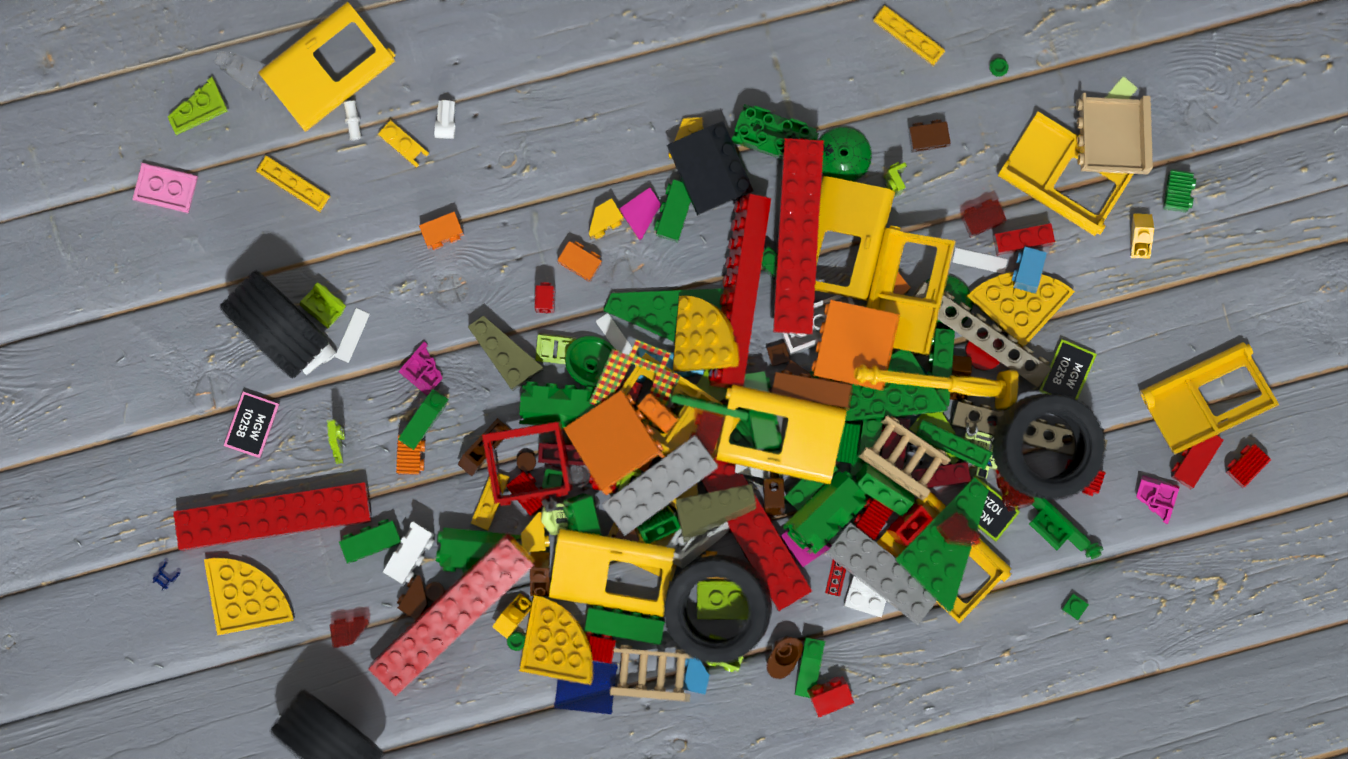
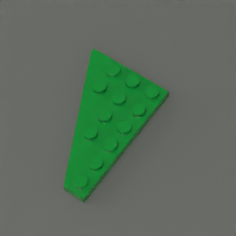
M724 288L611 293L603 311L675 343L679 296L697 297L712 303L721 310L720 298L724 294Z
M899 350L891 355L888 371L925 375L911 351ZM885 382L884 391L849 383L853 387L849 411H846L845 421L945 412L947 408L933 387Z
M973 478L895 559L948 612L953 610L989 492L976 478Z

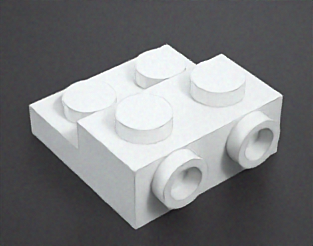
M853 575L844 606L882 617L886 600Z

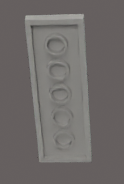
M695 435L602 503V506L622 533L627 535L718 468V465Z
M851 523L848 524L826 553L917 625L921 623L936 603V600L895 561L896 558Z

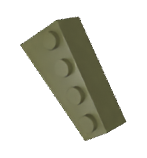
M482 316L468 326L512 391L544 370L539 363L485 316Z
M752 484L675 500L684 543L716 526L719 527L731 519H736L756 509Z

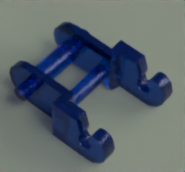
M166 561L159 568L158 572L160 573L152 578L154 579L153 584L156 582L163 587L162 591L167 590L170 582L174 583L181 574L178 571L172 579L163 574V569L168 564ZM160 576L167 580L166 584L159 580Z

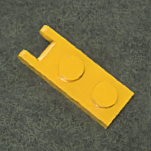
M391 120L378 133V136L416 168L419 164L414 159L419 153L422 152L426 157L429 155L424 148Z

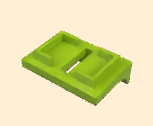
M538 333L535 361L565 364L566 351L577 337ZM555 340L558 341L557 358L553 357Z

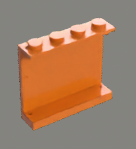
M830 300V304H826L824 315H827L826 322H822L820 333L823 334L822 340L818 341L816 347L818 358L814 360L812 365L814 376L884 391L885 382L877 381L876 384L872 385L869 380H865L864 383H859L854 378V371L861 364L866 365L867 369H871L875 365L879 370L888 371L900 315Z
M622 390L564 428L600 490L606 495L613 491L610 487L611 485L656 455H659L661 458L665 457L662 453L663 446L658 439L655 441L652 437L654 434L653 430L648 424L645 426L642 421L645 417L639 409L636 410L634 408V399L630 394L626 395Z

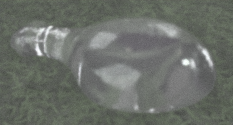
M551 463L545 464L544 472L546 469L562 472L561 467L553 466ZM569 465L572 486L582 487L587 485L590 480L589 471L580 465Z

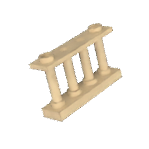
M886 416L881 421L886 426L874 446L872 448L866 447L859 457L923 500L931 492L927 489V483L940 463L945 466L951 459L947 457L948 455L944 451L936 450L901 426L896 418ZM894 431L902 436L890 457L883 459L879 456V451L891 432ZM910 442L918 447L906 468L899 470L895 467V462L907 443ZM925 452L934 460L921 480L915 481L911 478V473Z
M621 645L620 649L614 648V652L622 653L619 684H617V687H611L610 695L690 702V694L684 693L685 689H683L685 658L693 659L690 655L677 649L676 653L632 650V646ZM629 654H640L638 685H636L635 689H628L629 685H627ZM648 655L659 656L657 685L654 687V691L647 690V686H645ZM667 657L678 658L676 683L673 692H666V688H664Z

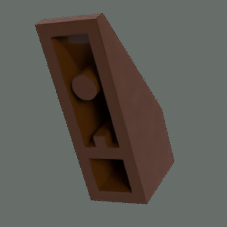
M497 418L483 434L511 429ZM482 435L463 454L457 464L471 477L487 461ZM505 439L493 441L494 451Z

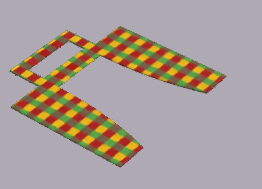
M635 340L629 355L612 349L589 404L598 406L612 397L622 382L630 364H634L657 373L650 394L654 393V396H657V399H660L665 404V407H667L680 378V375L664 369L671 353ZM638 347L663 356L661 364L658 365L635 356ZM644 414L645 423L657 429L658 426Z

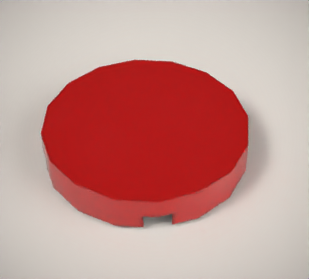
M987 332L978 333L977 335L984 337ZM999 338L993 341V346L996 348L1002 346ZM970 341L967 343L966 357L972 358V366L978 370H991L999 365L1000 361Z

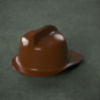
M785 636L773 643L771 655L767 662V672L771 677L782 679L790 675L803 652V645L800 640Z

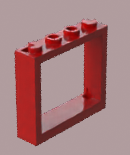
M561 421L482 435L494 504L500 503V506L511 505V501L514 500L524 503L529 502L532 497H538V500L548 499L550 494H557V497L568 495V491L573 490ZM555 431L565 485L502 495L493 441Z

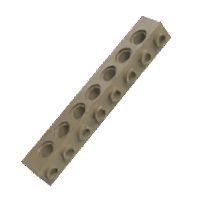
M924 280L912 297L925 298L930 281L926 282ZM945 291L937 319L1011 370L1018 371L1020 376L1036 387H1039L1051 370V367L1048 365L1050 362L1042 356L1039 358L1034 356V351L1028 346L1024 345L1021 347L1017 344L1018 340L1010 334L1005 336L1001 333L1002 329L994 323L989 325L985 322L986 318L979 313L974 315L969 311L971 308L963 302L958 304L954 301L955 297ZM947 307H955L956 312L953 315H947L945 313ZM964 317L972 319L971 324L968 326H963L961 320ZM986 328L987 334L984 337L978 336V329ZM1000 338L1003 340L1002 346L994 347L993 341ZM1012 349H1016L1019 351V354L1016 358H1010L1008 356L1009 352ZM1028 360L1034 361V367L1031 369L1024 367L1025 362Z
M962 400L956 403L951 426L966 429V423H969V429H973L976 423L978 432L993 436L997 425L990 426L987 422L988 417L993 416L999 422V418L1007 410L999 409V412L991 410L992 407L980 404V407L973 406L971 401ZM972 411L976 412L979 416L975 422L969 419V413ZM1036 419V421L1029 425L1034 428L1033 436H1028L1025 433L1023 444L1073 457L1075 440L1072 431L1067 430L1065 425L1056 423L1055 426L1048 425V421ZM1044 431L1052 432L1053 438L1051 441L1043 437ZM1064 435H1068L1071 438L1072 442L1070 445L1063 444L1062 437Z

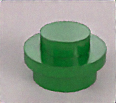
M996 58L990 63L989 69L992 75L1002 77L1008 72L1009 66L1003 58Z
M1099 543L1091 544L1085 548L1086 558L1091 557V559H1095L1102 555L1101 552L1104 549Z
M513 632L507 639V645L513 651H520L524 648L526 637L521 632Z

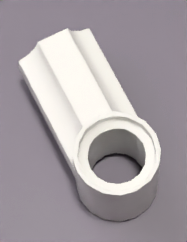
M438 101L435 138L454 139V101Z
M329 343L323 350L321 349L322 352L317 357L314 356L315 359L303 370L306 375L322 363L325 364L336 356L337 353Z

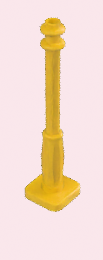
M861 364L855 368L854 378L859 383L869 380L872 385L879 381L948 389L949 392L972 396L995 397L996 409L1008 410L1009 406L1017 402L1019 374L1016 370L1000 371L997 374L996 381L980 377L954 375L947 378L879 370L875 365L871 369H867L866 365Z

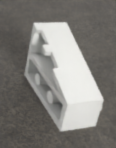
M414 522L410 524L409 527L411 528L406 536H403L400 541L401 544L393 553L383 571L403 585L405 582L409 583L415 574L412 572L415 566L419 567L425 558L423 553L426 549L430 550L435 542L432 533Z
M728 522L719 527L716 526L700 536L697 535L685 543L682 530H678L667 546L675 548L673 563L681 568L686 567L730 531Z

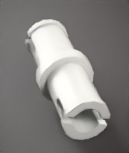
M356 101L343 103L347 118L345 119V124H348L350 140L362 138Z

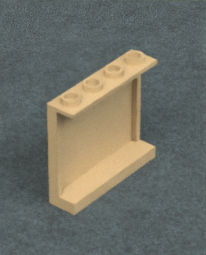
M1083 93L1076 102V110L1079 111L1077 128L1080 129V135L1077 138V146L1080 147L1078 165H1081V171L1149 174L1153 169L1151 96H1142L1140 100L1086 97V93Z

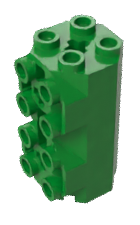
M744 104L735 127L732 142L783 160L785 138L817 140L819 133L816 132V128L807 126L805 122L793 118L787 119L772 114L770 110Z
M527 382L526 385L522 386V390L526 392H521L519 416L523 420H519V425L534 426L561 421L562 429H564L597 407L589 404L595 387H584V390L576 388L577 386L565 385V389H559L557 384L546 383V386H539L537 382Z
M839 471L832 477L831 483L825 484L783 527L784 529L788 527L790 530L787 533L788 536L801 549L804 550L807 547L809 554L812 552L816 554L826 544L825 539L829 541L840 531L838 526L843 528L854 517L851 513L856 515L867 504L864 501L866 493L853 481V477L849 472L844 471L842 473Z
M443 527V531L438 533V542L441 543V548L436 552V562L440 563L439 566L443 567L444 571L456 572V569H462V572L465 573L505 533ZM510 534L516 541L517 539L521 540V535Z

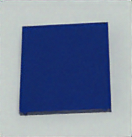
M593 662L591 685L558 679L554 708L612 715L614 695H610V689L615 687L617 664Z

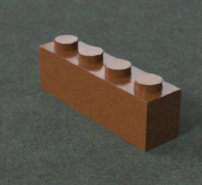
M781 370V373H775L772 393L839 407L849 411L853 387L849 383L838 381V383L831 382L830 379L823 377L814 379L811 378V375L802 373L800 376L792 375L790 371Z

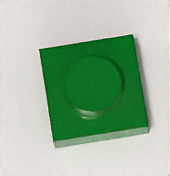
M545 470L542 483L543 489L564 484L561 471Z
M1072 594L1061 610L1078 621L1089 604L1075 594Z

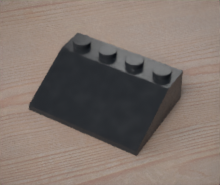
M723 121L667 145L697 215L735 201L754 191Z

